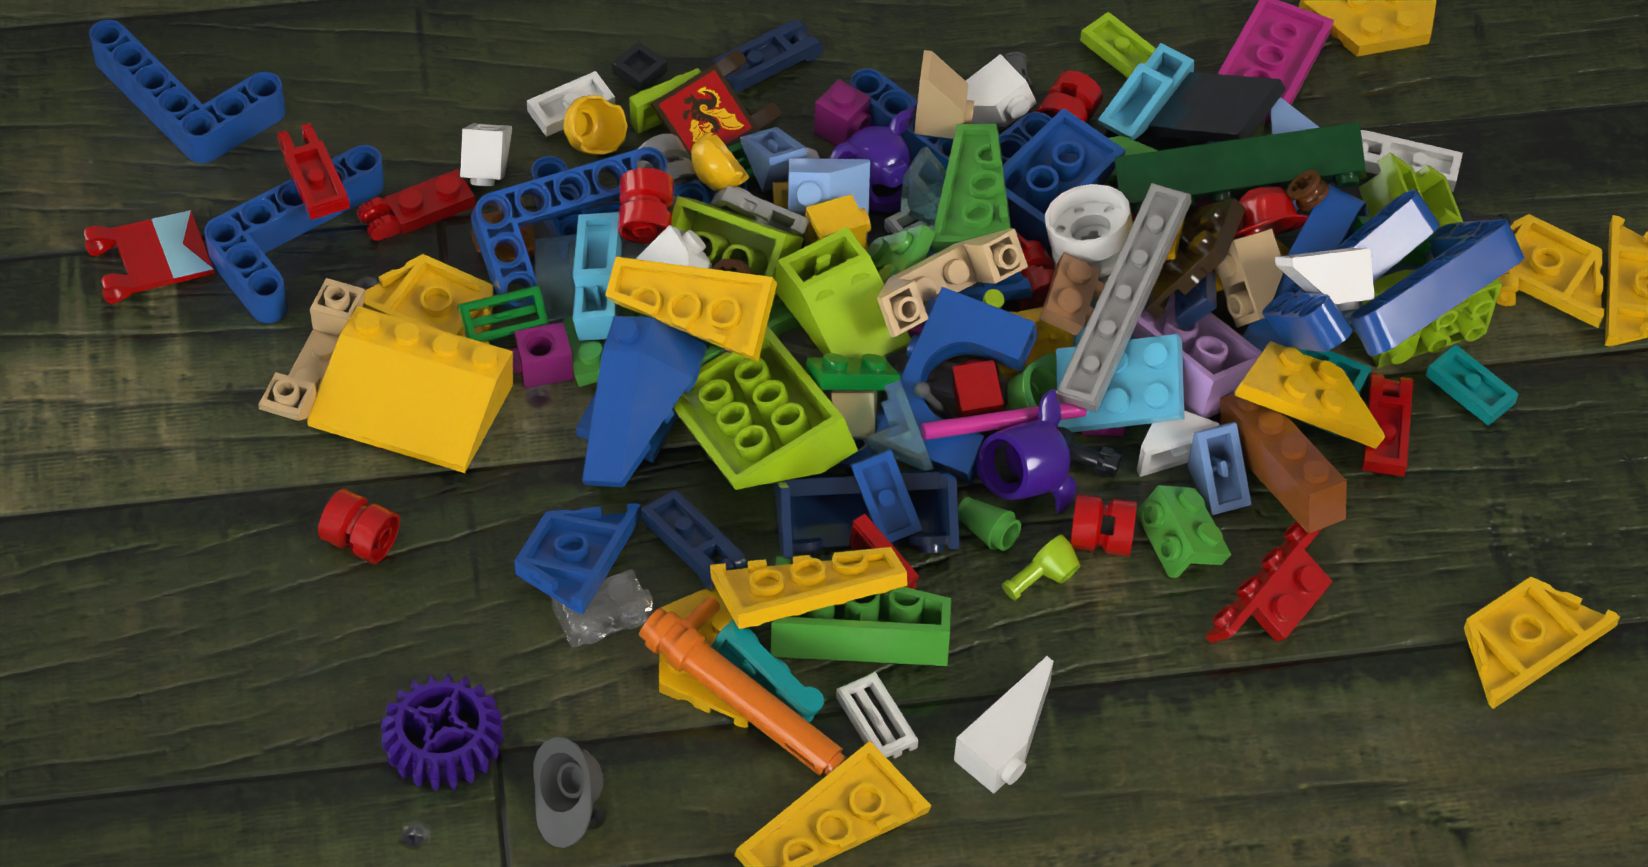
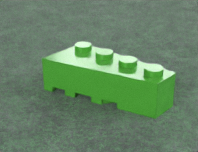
M776 556V565L792 564V559ZM901 587L886 593L854 599L844 604L831 605L808 611L801 615L773 620L771 623V655L780 658L947 666L951 598Z

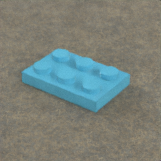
M1178 334L1129 340L1098 411L1094 412L1087 409L1085 417L1060 420L1058 427L1067 428L1071 432L1185 420L1182 338ZM1077 346L1056 349L1057 389Z

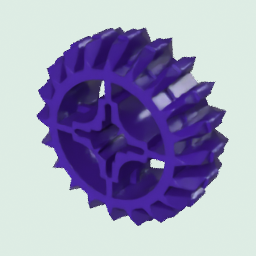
M448 672L444 681L436 682V679L430 674L425 685H420L415 680H412L410 693L398 690L396 695L397 703H388L386 708L387 717L382 718L381 731L383 737L381 742L383 750L387 753L389 764L391 767H398V773L402 779L413 775V782L418 788L426 780L431 781V787L435 791H437L441 782H448L450 787L455 790L458 784L457 779L464 778L472 784L475 779L474 770L487 773L489 768L488 760H497L499 754L498 746L502 745L503 730L501 729L503 721L502 714L497 710L496 701L493 699V696L486 697L482 684L471 688V683L467 676L458 683H454L453 677ZM461 714L468 716L478 726L477 731L468 728V723L460 720ZM408 732L416 735L417 740L424 743L422 750L414 746L407 739Z

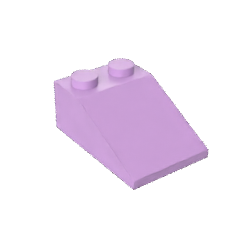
M1174 293L1171 294L1166 305V313L1158 319L1149 314L1144 306L1132 333L1135 339L1178 334L1182 338L1184 409L1206 419L1219 414L1220 398L1234 393L1256 362L1261 351L1211 312L1184 330L1175 322Z

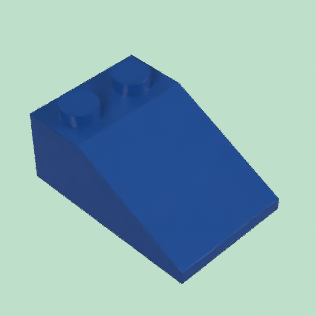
M1063 108L1003 164L1011 228L1015 229L1017 233L1028 241L1036 240L1041 242L1048 252L1052 247L1050 246L1047 234L1045 213L1050 203L1061 193L1074 187L1089 184L1104 185L1116 168L1115 157L1125 156V149Z

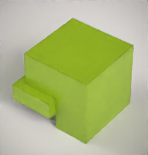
M1390 152L1378 160L1381 173L1359 187L1363 201L1367 203L1370 217H1374L1400 195L1415 189L1438 220L1439 227L1450 223L1463 222L1446 176L1430 165H1426L1415 173L1412 166Z

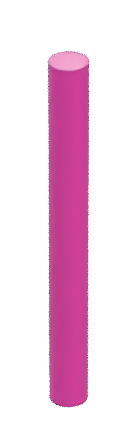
M1065 402L1059 403L1061 407V420L1086 416L1087 409ZM1039 406L921 423L920 432L923 440L1004 429L1020 423L1038 420Z

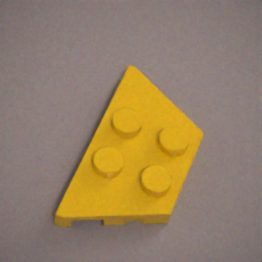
M1300 0L1299 8L1333 19L1334 23L1330 35L1341 40L1344 47L1354 55L1363 56L1429 44L1437 0Z
M1530 214L1515 220L1510 227L1525 258L1504 274L1519 276L1520 291L1599 328L1604 317V308L1601 305L1603 276L1600 273L1602 249Z
M1615 215L1612 216L1609 224L1605 346H1615L1648 338V231L1644 236H1641L1624 227L1625 219Z
M422 254L406 262L402 268L391 270L379 276V284L365 290L363 308L466 337L461 324V315H459L457 309L458 304L494 296V285ZM493 307L470 312L471 319L491 315ZM491 324L474 328L475 334L491 331Z
M1270 341L1234 391L1237 397L1375 449L1385 438L1384 432L1342 368L1337 367L1330 361H1321L1303 354L1293 347H1285Z
M1529 577L1466 619L1464 631L1488 704L1493 709L1615 628L1620 616L1611 610H1607L1606 615L1580 605L1583 598L1568 592L1557 591L1550 584L1533 577Z
M707 588L660 607L667 613L673 611L684 620L707 597L715 598L720 604V610L698 630L706 637L705 642L710 646L720 631L733 619L716 588L712 591ZM659 653L660 693L676 700L689 701L693 707L709 714L712 709L734 718L735 725L748 727L747 719L684 670L676 671L666 663V656Z

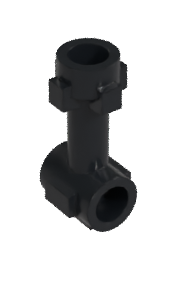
M1056 427L1067 441L1071 461L1096 468L1095 475L1116 477L1122 459L1121 453L1115 452V449L1103 446L1100 452L1074 444L1075 436L1069 429Z

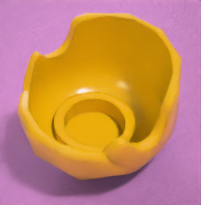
M588 95L574 99L565 113L563 130L574 149L583 154L594 156L617 151L625 141L628 125L621 106L606 101L604 96Z
M708 132L700 137L692 146L691 159L693 171L698 179L712 190L720 191L727 186L738 187L749 179L747 172L717 135H713L712 132Z

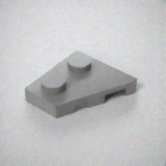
M727 186L715 193L710 203L713 206L798 236L804 234L810 222L804 216L755 197L745 189L736 186Z

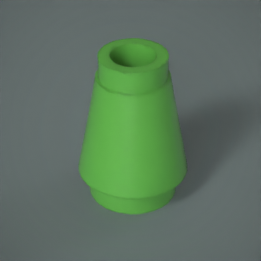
M971 497L963 499L958 506V520L990 549L1005 551L1017 540L1021 531V522L1016 519L1014 512L974 500Z

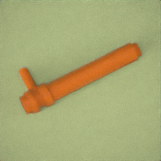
M707 597L684 620L673 611L667 613L662 608L652 613L641 628L639 636L646 641L645 647L654 654L662 653L666 656V663L678 672L684 670L820 777L827 776L847 760V757L842 754V747L705 642L706 637L698 630L720 610V604L715 598Z

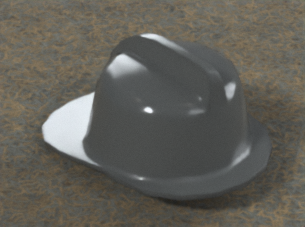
M554 737L541 745L537 750L533 763L536 819L538 829L544 840L554 847L567 848L576 844L585 835L591 820L592 805L600 797L604 786V775L599 762L587 750H581L578 744L568 738Z

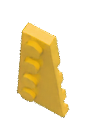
M615 257L605 296L615 304L644 316L653 317L666 325L758 362L777 282L773 277Z
M891 547L835 552L832 560L826 561L805 555L792 557L793 564L767 566L766 559L748 561V568L726 570V563L710 565L711 580L739 629L759 626L773 620L801 615L808 611L844 604L854 599L882 594L907 586V571Z
M869 741L736 849L735 857L745 867H813L928 813L931 805L877 747Z

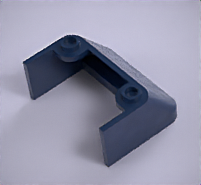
M944 469L900 470L923 530L891 542V544L908 543L910 545H918V553L943 552L944 545H947L950 549H959L956 478ZM817 474L774 482L779 548L784 558L793 560L792 557L805 555L815 558L814 551L823 550V547L850 546L849 539L853 521L863 514H866L871 520L854 474Z

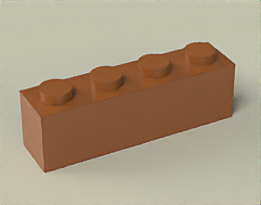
M1235 392L1220 398L1221 425L1231 422L1237 423L1244 463L1308 534L1346 519L1347 480L1285 414L1237 397Z

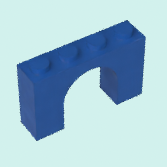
M942 286L938 297H931L927 303L925 310L928 320H926L921 334H915L909 343L906 357L909 358V361L903 373L898 371L900 374L898 391H889V395H892L887 409H881L876 416V434L874 438L878 447L882 450L891 449L893 454L930 469H944L957 480L972 485L977 473L976 457L985 440V436L979 433H970L923 440L920 432L921 423L944 419L935 415L928 408L924 398H919L915 395L914 386L921 381L927 383L934 369L945 360L964 354L978 355L1022 372L1037 339L1038 332L1035 322Z

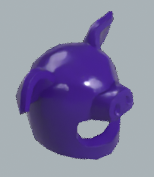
M914 105L897 114L888 127L869 126L859 130L850 136L845 143L839 144L829 158L870 159V210L884 213L898 211L909 200L912 192L911 159L907 144L901 134L914 120L916 114V106ZM903 183L896 193L886 197L876 196L872 191V185L882 184L892 188Z
M1055 389L1046 392L1039 404L1038 420L1005 428L989 435L983 441L976 457V471L982 483L992 493L1002 499L1018 500L1052 492L1056 500L1057 513H1062L1072 503L1076 495L1077 485L1074 479L1068 475L1071 457L1067 441L1056 428L1061 420V407L1057 400ZM1007 442L1010 445L1005 447L1004 453L1007 459L1008 470L1019 479V481L1013 483L1003 482L994 466L996 448Z

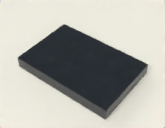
M1190 72L1149 124V128L1154 136L1212 142L1249 138L1286 89L1280 79Z

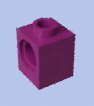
M564 322L514 331L515 348L509 349L513 351V374H521L524 389L573 380L572 352Z

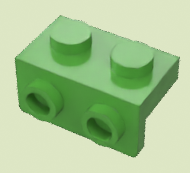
M1158 485L1136 510L1137 518L1167 575L1171 578H1178L1190 564L1222 565L1232 555L1223 540L1222 532L1215 525L1205 506L1203 497L1197 492L1196 488Z

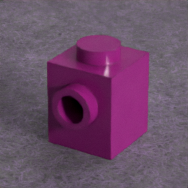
M838 79L815 102L814 134L836 147L841 143H845L850 136L870 126L872 121L870 115L871 97Z

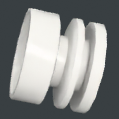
M1089 184L1077 186L1061 193L1050 203L1045 213V222L1049 243L1052 247L1055 268L1060 257L1065 252L1100 268L1101 272L1098 281L1106 284L1133 225L1129 201L1121 191L1107 185Z

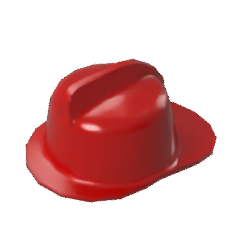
M1256 188L1248 191L1239 200V203L1246 210L1233 240L1272 229L1274 236L1288 233L1303 227L1308 216L1297 214L1291 198L1283 188Z

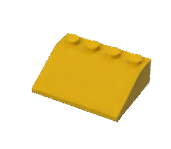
M357 306L339 335L307 419V424L309 427L465 473L513 387V351Z

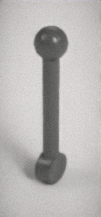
M921 381L914 386L915 395L919 398H924L944 420L959 418L957 413H950L930 393V386L926 382Z

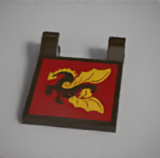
M740 50L733 51L711 67L650 104L669 134L676 135L681 140L691 161L692 146L706 133L712 132L713 135H717L726 147L741 142L740 137L759 131L774 122L781 115L778 106L771 102L750 116L726 80V76L739 70L746 62V58Z

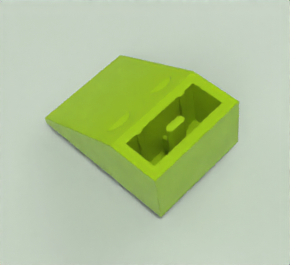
M848 227L777 260L775 275L777 287L775 292L823 355L835 353L847 358H862L864 354H876L886 358L909 346L911 338L907 331L896 337L890 336L877 300V296L884 287V283L870 255Z
M1405 269L1380 277L1373 283L1374 298L1415 272V270ZM1495 279L1391 350L1370 356L1376 367L1379 368L1392 363L1401 364L1411 357L1427 352L1436 353L1447 346L1462 341H1475L1485 335L1502 286L1500 279ZM1364 300L1362 306L1371 300Z

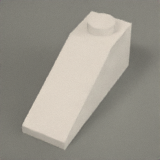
M1048 656L956 738L954 761L993 794L1005 783L1008 785L1013 784L1026 768V757L1051 681L1054 661Z

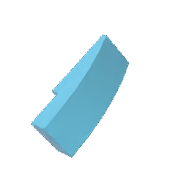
M1160 43L1145 65L1142 63L1138 64L1099 117L1098 124L1120 136L1135 140L1149 128V124L1188 74L1194 72V60Z
M619 212L578 215L573 279L576 287L573 322L578 341L606 339L613 317L621 316V306L611 302L605 296L615 257H622V240L618 233Z

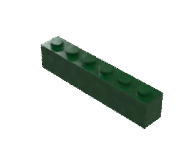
M1360 122L1115 157L1118 189L1128 199L1132 216H1137L1151 183L1190 194L1192 202L1189 209L1196 207L1195 202L1212 200V203L1228 199H1236V196H1243L1248 191L1256 188L1281 187L1286 190L1298 175L1308 170L1317 171L1321 178L1320 181L1323 180L1327 184L1334 183L1336 188L1352 187L1359 184V179L1367 178Z

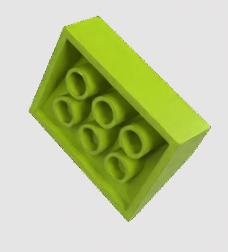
M769 327L766 328L758 362L734 352L729 353L726 351L700 368L697 381L689 394L683 392L673 407V410L735 490L821 474L858 451L842 414Z

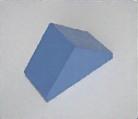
M778 127L740 137L741 145L762 192L772 190V182L788 181L789 158H807L806 147Z
M1231 422L1194 432L1187 468L1200 495L1204 499L1209 514L1215 515L1252 505L1237 423Z

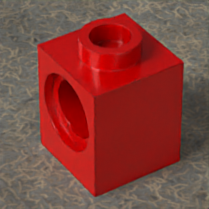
M974 359L952 367V388L959 418L1003 411L1004 403L994 360L981 361Z

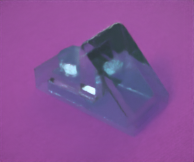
M898 380L885 385L884 388L889 399L881 402L889 425L892 426L897 423L898 425L868 436L867 440L870 447L877 452L891 449L894 458L924 471L933 469L901 381Z

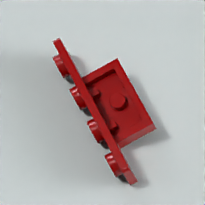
M1296 521L1283 534L1286 539L1284 543L1263 557L1260 561V565L1263 568L1257 575L1251 576L1238 587L1236 593L1239 597L1234 603L1225 606L1213 617L1212 622L1215 625L1205 636L1211 644L1232 637L1251 614L1276 642L1284 640L1289 636L1333 582L1305 551L1322 529L1308 534Z

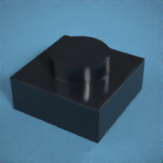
M639 41L612 62V73L639 92L648 88L667 72V61Z

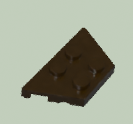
M1235 198L1191 208L1187 211L1176 258L1165 260L1145 306V310L1155 319L1160 318L1166 313V305L1171 294L1176 289H1179L1186 295L1203 277L1211 273L1225 260L1246 210Z

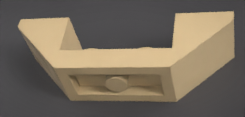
M1010 228L955 243L891 276L877 296L890 336L896 337L928 320L925 310L927 303L931 297H938L942 286L955 292H960L977 282L996 284L1027 268L1028 265L1015 229Z
M325 279L310 307L313 327L310 336L289 375L275 372L258 404L259 410L297 421L309 417L339 335L357 306L363 307L365 289L332 279Z

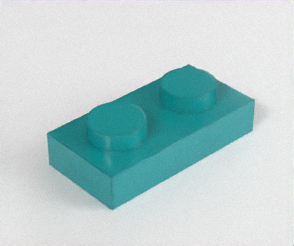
M1456 344L1430 364L1427 369L1426 377L1488 426L1516 404L1519 394Z

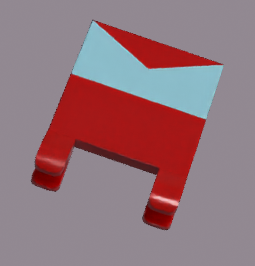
M191 210L113 228L90 226L84 230L85 248L89 255H101L116 245L127 275L112 273L103 276L101 280L103 286L102 294L104 300L109 304L118 303L136 292L214 274L213 265Z

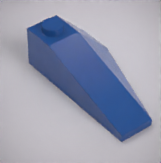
M613 317L602 351L582 478L585 485L624 487L651 449L649 441L662 423L668 424L675 414L672 408L683 392L689 394L695 385L707 349L705 343L653 317Z

